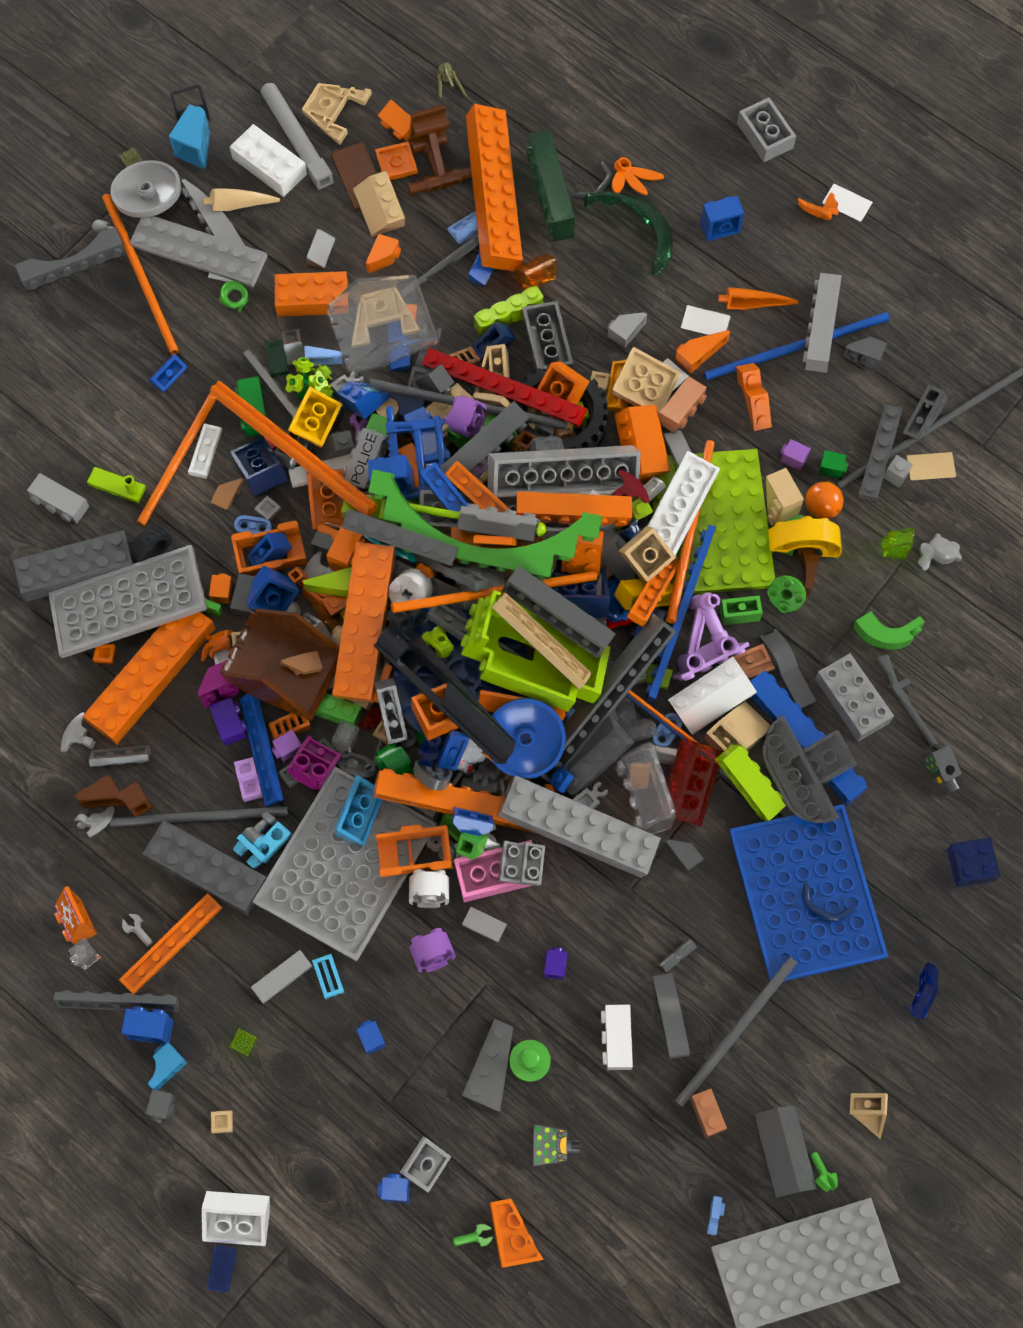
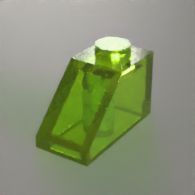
M914 528L888 532L886 538H882L881 541L883 556L905 560L913 545Z

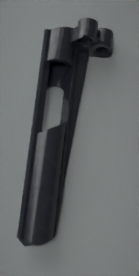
M391 609L387 614V620L390 622L389 626L382 631L374 647L496 764H507L508 759L513 753L516 741L487 712L415 631L426 620V612L423 609L393 613ZM427 666L447 684L443 699L437 696L416 675L421 667Z

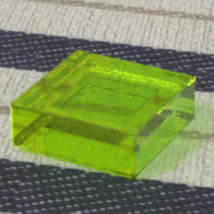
M238 1029L230 1048L249 1057L258 1038Z

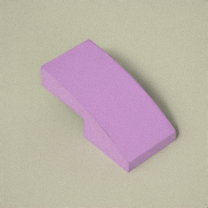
M253 757L234 762L243 801L247 802L263 798Z

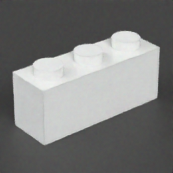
M605 1005V1011H601V1023H605V1031H602V1044H606V1052L602 1054L603 1065H607V1070H632L630 1005Z

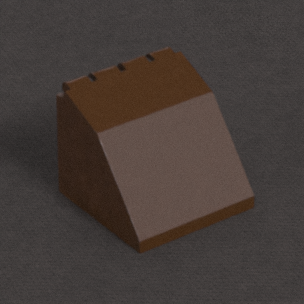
M256 609L255 612H251L245 623L250 627V630L244 626L237 638V641L242 645L235 643L228 655V658L233 660V662L231 663L226 660L220 673L224 680L247 694L312 721L336 674L339 647L297 612ZM317 651L323 669L321 672L300 673L297 676L288 667L280 666V662L296 655Z

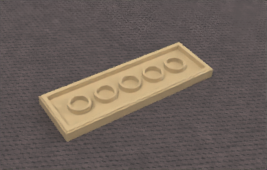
M504 593L492 608L577 688L581 689L589 679L591 672L507 593Z

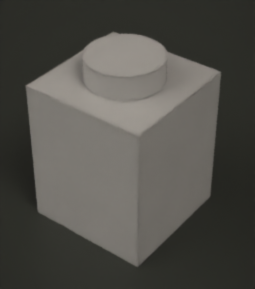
M896 455L887 468L884 479L900 487L913 464Z

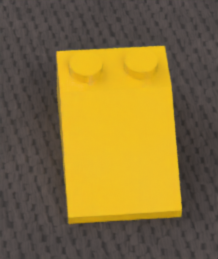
M309 387L288 431L322 448L342 403Z

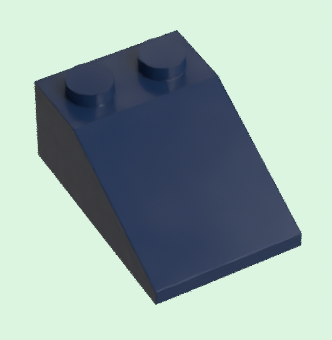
M263 436L230 451L232 458L254 496L262 494L266 490L288 480L280 461Z

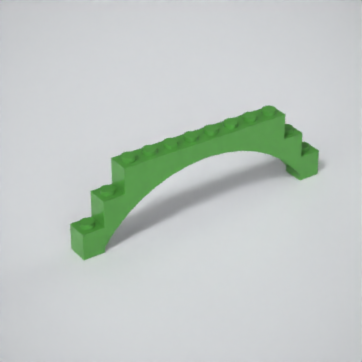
M374 469L372 472L369 493H373L374 498L383 500L387 496L383 519L396 526L402 523L401 528L458 547L455 557L459 559L458 563L470 565V561L477 562V567L488 569L489 565L496 566L497 571L506 573L508 569L516 570L520 566L530 574H535L534 577L537 579L546 580V577H551L555 555H558L560 560L569 561L570 558H575L579 536H582V540L589 542L599 538L603 516L583 512L582 517L567 529L544 541L528 546L493 549L470 545L445 535L425 521L402 495L394 480L395 474Z

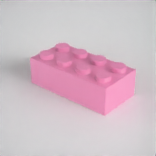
M532 840L521 842V844H525L526 842L532 843ZM502 847L485 851L474 860L465 856L454 859L464 902L532 885L498 881Z

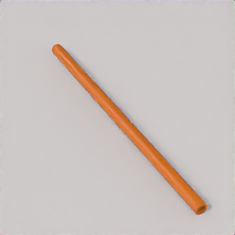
M105 194L102 196V199L117 229L170 354L176 355L179 352L134 247L130 243V238L110 194Z
M711 440L706 441L702 459L711 463L715 445ZM700 509L683 541L666 618L668 623L676 622Z
M596 571L547 578L540 581L553 588L596 581L597 573ZM504 585L480 589L479 592L466 591L396 602L391 604V609L393 613L478 600L479 598L484 599L486 596H490L493 590L501 592L500 596H502L504 592L501 590Z

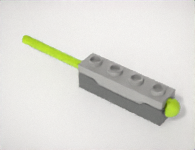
M409 503L419 513L459 519L457 529L466 532L514 537L521 541L536 543L537 537L543 536L547 530L545 524L540 522L538 518H535V514L524 513V516L516 515V511L505 510V513L497 512L498 508L486 507V510L479 509V505L469 503L467 507L461 506L460 511Z

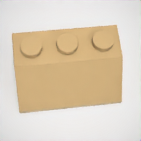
M387 171L371 175L353 188L371 237L405 226V217Z

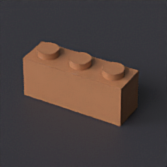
M688 376L660 411V425L675 434L679 429H683L688 421L687 418L689 416L692 417L697 410L698 404L702 405L705 401L707 387Z

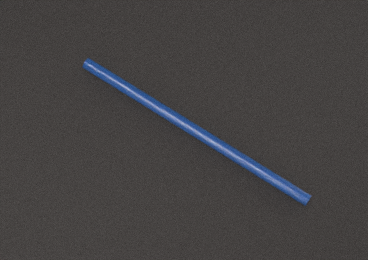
M888 312L881 313L833 330L832 339L889 321ZM806 338L703 372L704 378L707 381L736 371V366L750 363L758 364L804 349Z

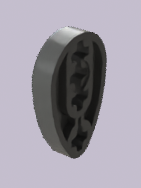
M428 759L417 760L413 773L422 784L433 790H443L449 786L452 770L438 767L437 761Z

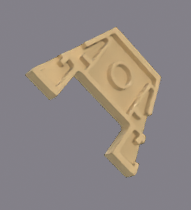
M318 83L303 106L302 113L336 143L341 145L348 132L346 128L334 124L335 120L348 100L365 106L372 92L370 89H365L364 91L356 90L355 87L347 89L340 88L339 85Z

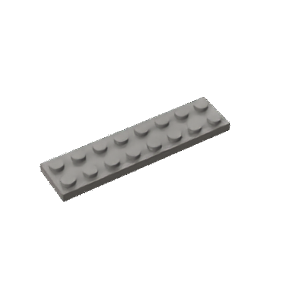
M155 216L140 218L130 240L131 245L136 249L254 287L268 256L266 252Z

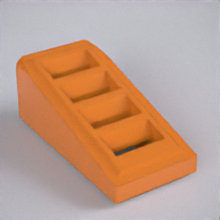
M290 713L269 723V727L275 740L291 730L296 735L312 729L309 720L302 718L303 724H299L298 718L302 717ZM292 720H294L296 727L292 728L290 722ZM284 723H287V726L289 728L288 731H285L283 726ZM276 726H280L282 733L279 735Z

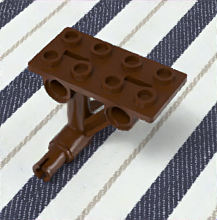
M435 105L428 110H418L411 114L410 147L413 153L424 151L425 155L428 156L434 174L424 177L422 181L408 184L410 195L423 191L429 193L438 189H444L460 184L464 179L472 177L471 166L445 171L439 146L447 144L445 130L449 129L444 105Z

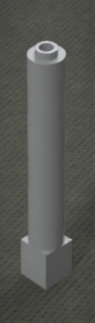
M274 83L265 84L261 89V95L297 154L305 162L308 175L316 188L320 190L333 184L332 172L324 159L318 155Z

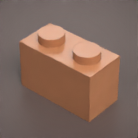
M712 1089L691 1096L690 1101L705 1138L727 1129Z

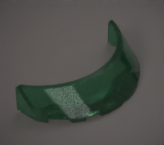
M594 192L585 194L584 206L586 208L598 201L606 205H613L617 202L628 204L657 234L658 247L652 265V274L655 276L667 267L673 247L672 233L665 217L655 206L640 197L626 193Z

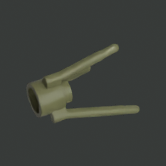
M441 64L438 67L439 74L437 75L439 98H442V80L449 82L451 87H454L452 79L456 82L463 96L466 97L467 94L458 80L455 71L452 70L451 64Z

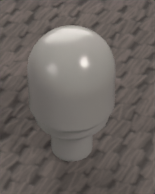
M95 220L92 224V229L97 234L113 228L110 223L103 220Z

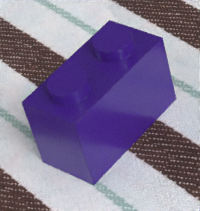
M228 698L209 705L224 746L246 738L244 731L248 729L244 719H239L238 714L241 711L237 702L233 703L232 698Z

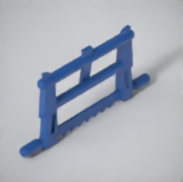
M387 406L386 416L388 422H386V429L389 435L387 440L390 445L388 447L390 451L389 457L399 455L397 434L414 433L419 487H414L415 492L402 495L406 500L420 497V490H431L419 476V473L425 469L424 462L438 460L440 468L446 462L445 459L450 458V451H445L442 426L445 424V418L441 419L439 415H436L434 419H412V421L394 422L393 407ZM435 428L437 452L424 455L421 430Z

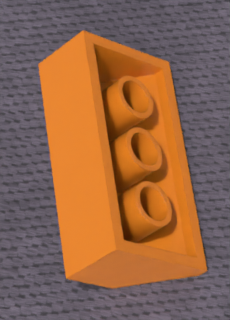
M657 406L628 407L614 414L620 445H633L641 452L639 481L645 484L654 476L658 478L670 472Z

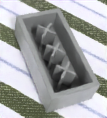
M851 653L817 673L816 682L858 742L888 725L893 719L894 715Z

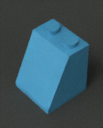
M189 104L170 133L169 139L174 157L205 170L210 130L205 111L201 107Z

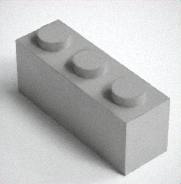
M41 473L38 474L27 489L32 502L37 505H44L53 514L55 512L60 514V517L67 522L72 521L77 524L89 508L85 498Z

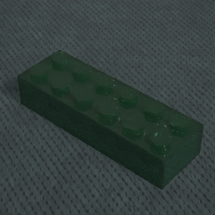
M550 130L530 133L529 141H527V160L532 163L530 167L532 177L535 176L536 191L540 192V206H544L543 217L549 224L547 225L548 235H552L553 242L574 238L575 217Z

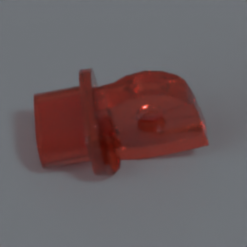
M377 707L368 712L361 722L356 724L359 731L365 728L370 730L374 726L379 725L382 720L380 708Z

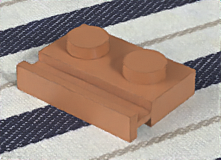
M764 644L746 650L740 655L729 657V659L735 658L749 680L754 679L764 670L769 673L775 669Z

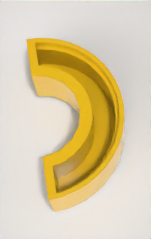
M804 516L797 520L777 522L774 527L768 530L770 551L788 553L797 548L813 547L820 549L821 556L838 558L842 553L840 528L837 524L829 521L828 518L812 519L811 516Z

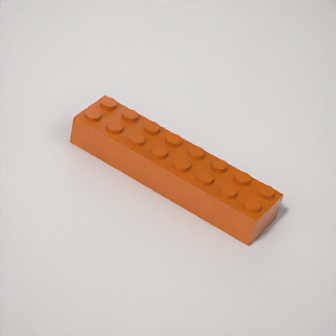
M356 542L332 693L335 698L374 703L373 697L376 691L374 682H377L381 659V653L374 647V644L386 626L390 600L389 586L393 580L397 554L394 546Z
M201 612L160 625L85 712L83 718L86 722L117 745L207 640L205 635L212 634L215 630L213 621Z

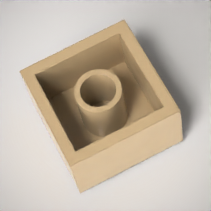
M646 526L618 550L638 577L645 582L650 581L676 558L656 530L649 526Z

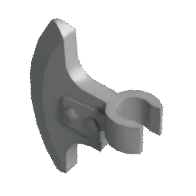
M321 551L317 552L305 567L304 571L309 578L335 572L330 570L329 567L321 565L323 557Z
M84 712L77 715L67 726L61 742L62 752H67L73 743L82 744L90 749L94 747L96 742L92 738L87 737L88 730L83 727Z
M109 806L104 812L99 814L93 813L90 817L79 814L75 818V821H80L77 827L81 829L90 827L87 835L92 837L104 829L111 821L115 811L114 807Z

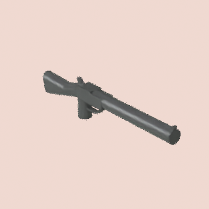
M889 655L877 657V662L888 676L890 685L887 687L891 688L896 698L900 700L929 743V748L934 747L938 744L910 703V691L907 688L911 684L909 678L906 677L898 682ZM902 688H906V690L909 693V696L906 695Z

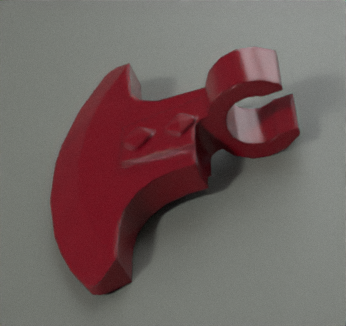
M619 470L618 475L623 480V485L614 491L611 496L637 497L644 503H649V496L643 484L630 473Z

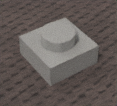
M268 496L254 508L256 513L269 521L281 511V507Z

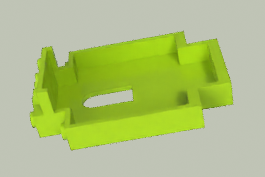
M493 590L490 596H486L485 599L479 598L476 604H472L469 615L472 616L471 619H468L465 626L467 635L463 636L460 645L463 646L461 655L481 662L479 666L481 680L540 700L567 712L574 705L576 697L594 704L601 695L610 646H607L597 659L516 602L591 672L586 684L579 689L536 648L532 661L500 648L498 639L501 637H508L534 647L492 608L499 600L501 592Z

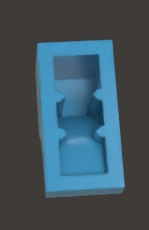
M168 1042L157 1047L154 1051L156 1054L152 1056L156 1062V1069L148 1084L153 1090L158 1091L188 1063Z

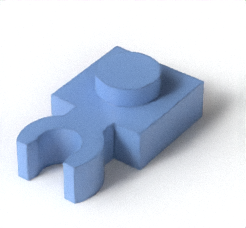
M712 1197L707 1234L717 1235L718 1220L720 1216L724 1215L725 1203H722V1197Z

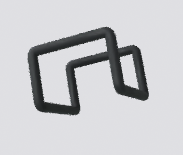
M193 85L170 93L177 121L180 119V113L185 112L187 108L178 110L174 95L196 88L199 90L203 103L195 105V107H203L207 121H210L207 103L200 85Z

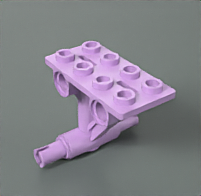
M704 593L702 595H694L691 598L688 607L696 611L687 653L679 656L677 659V666L680 672L672 675L673 679L687 681L695 677L694 673L708 671L712 668V664L724 663L729 660L728 656L740 655L746 651V647L750 646L748 642L737 643L735 638L729 637L727 631L723 629L714 610L715 606H718L720 603L718 595ZM706 622L712 635L710 637L712 642L699 648Z

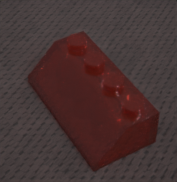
M681 738L659 814L702 826L719 769V764L715 759L724 751Z

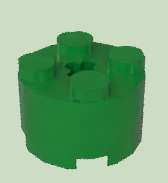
M397 742L388 744L375 753L374 762L379 769H390L399 775L403 773L414 774V768L411 769L409 765L412 761L401 746L396 747Z

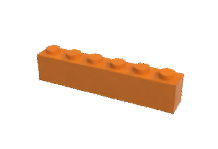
M517 491L515 511L517 512L516 515L524 516V513L535 514V518H538L544 524L550 522H558L559 524L575 523L582 517V513L586 512L603 516L601 526L614 524L618 527H624L629 525L632 519V497Z

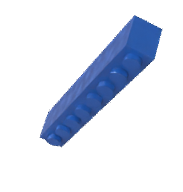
M764 670L750 681L757 693L751 696L773 722L780 716H785L802 749L807 748L826 736L822 731L819 732L815 728V724L810 717H806L801 712V707L796 702L793 703L789 698L788 692L778 686L772 674H768ZM853 768L827 782L829 787L846 806L862 795L867 789L866 781L862 776L857 775Z

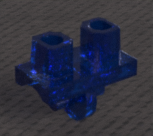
M441 736L429 741L425 737L418 750V754L422 755L421 765L431 767L433 761L437 760L443 748Z

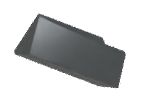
M795 1106L777 1107L754 1114L775 1197L817 1189Z

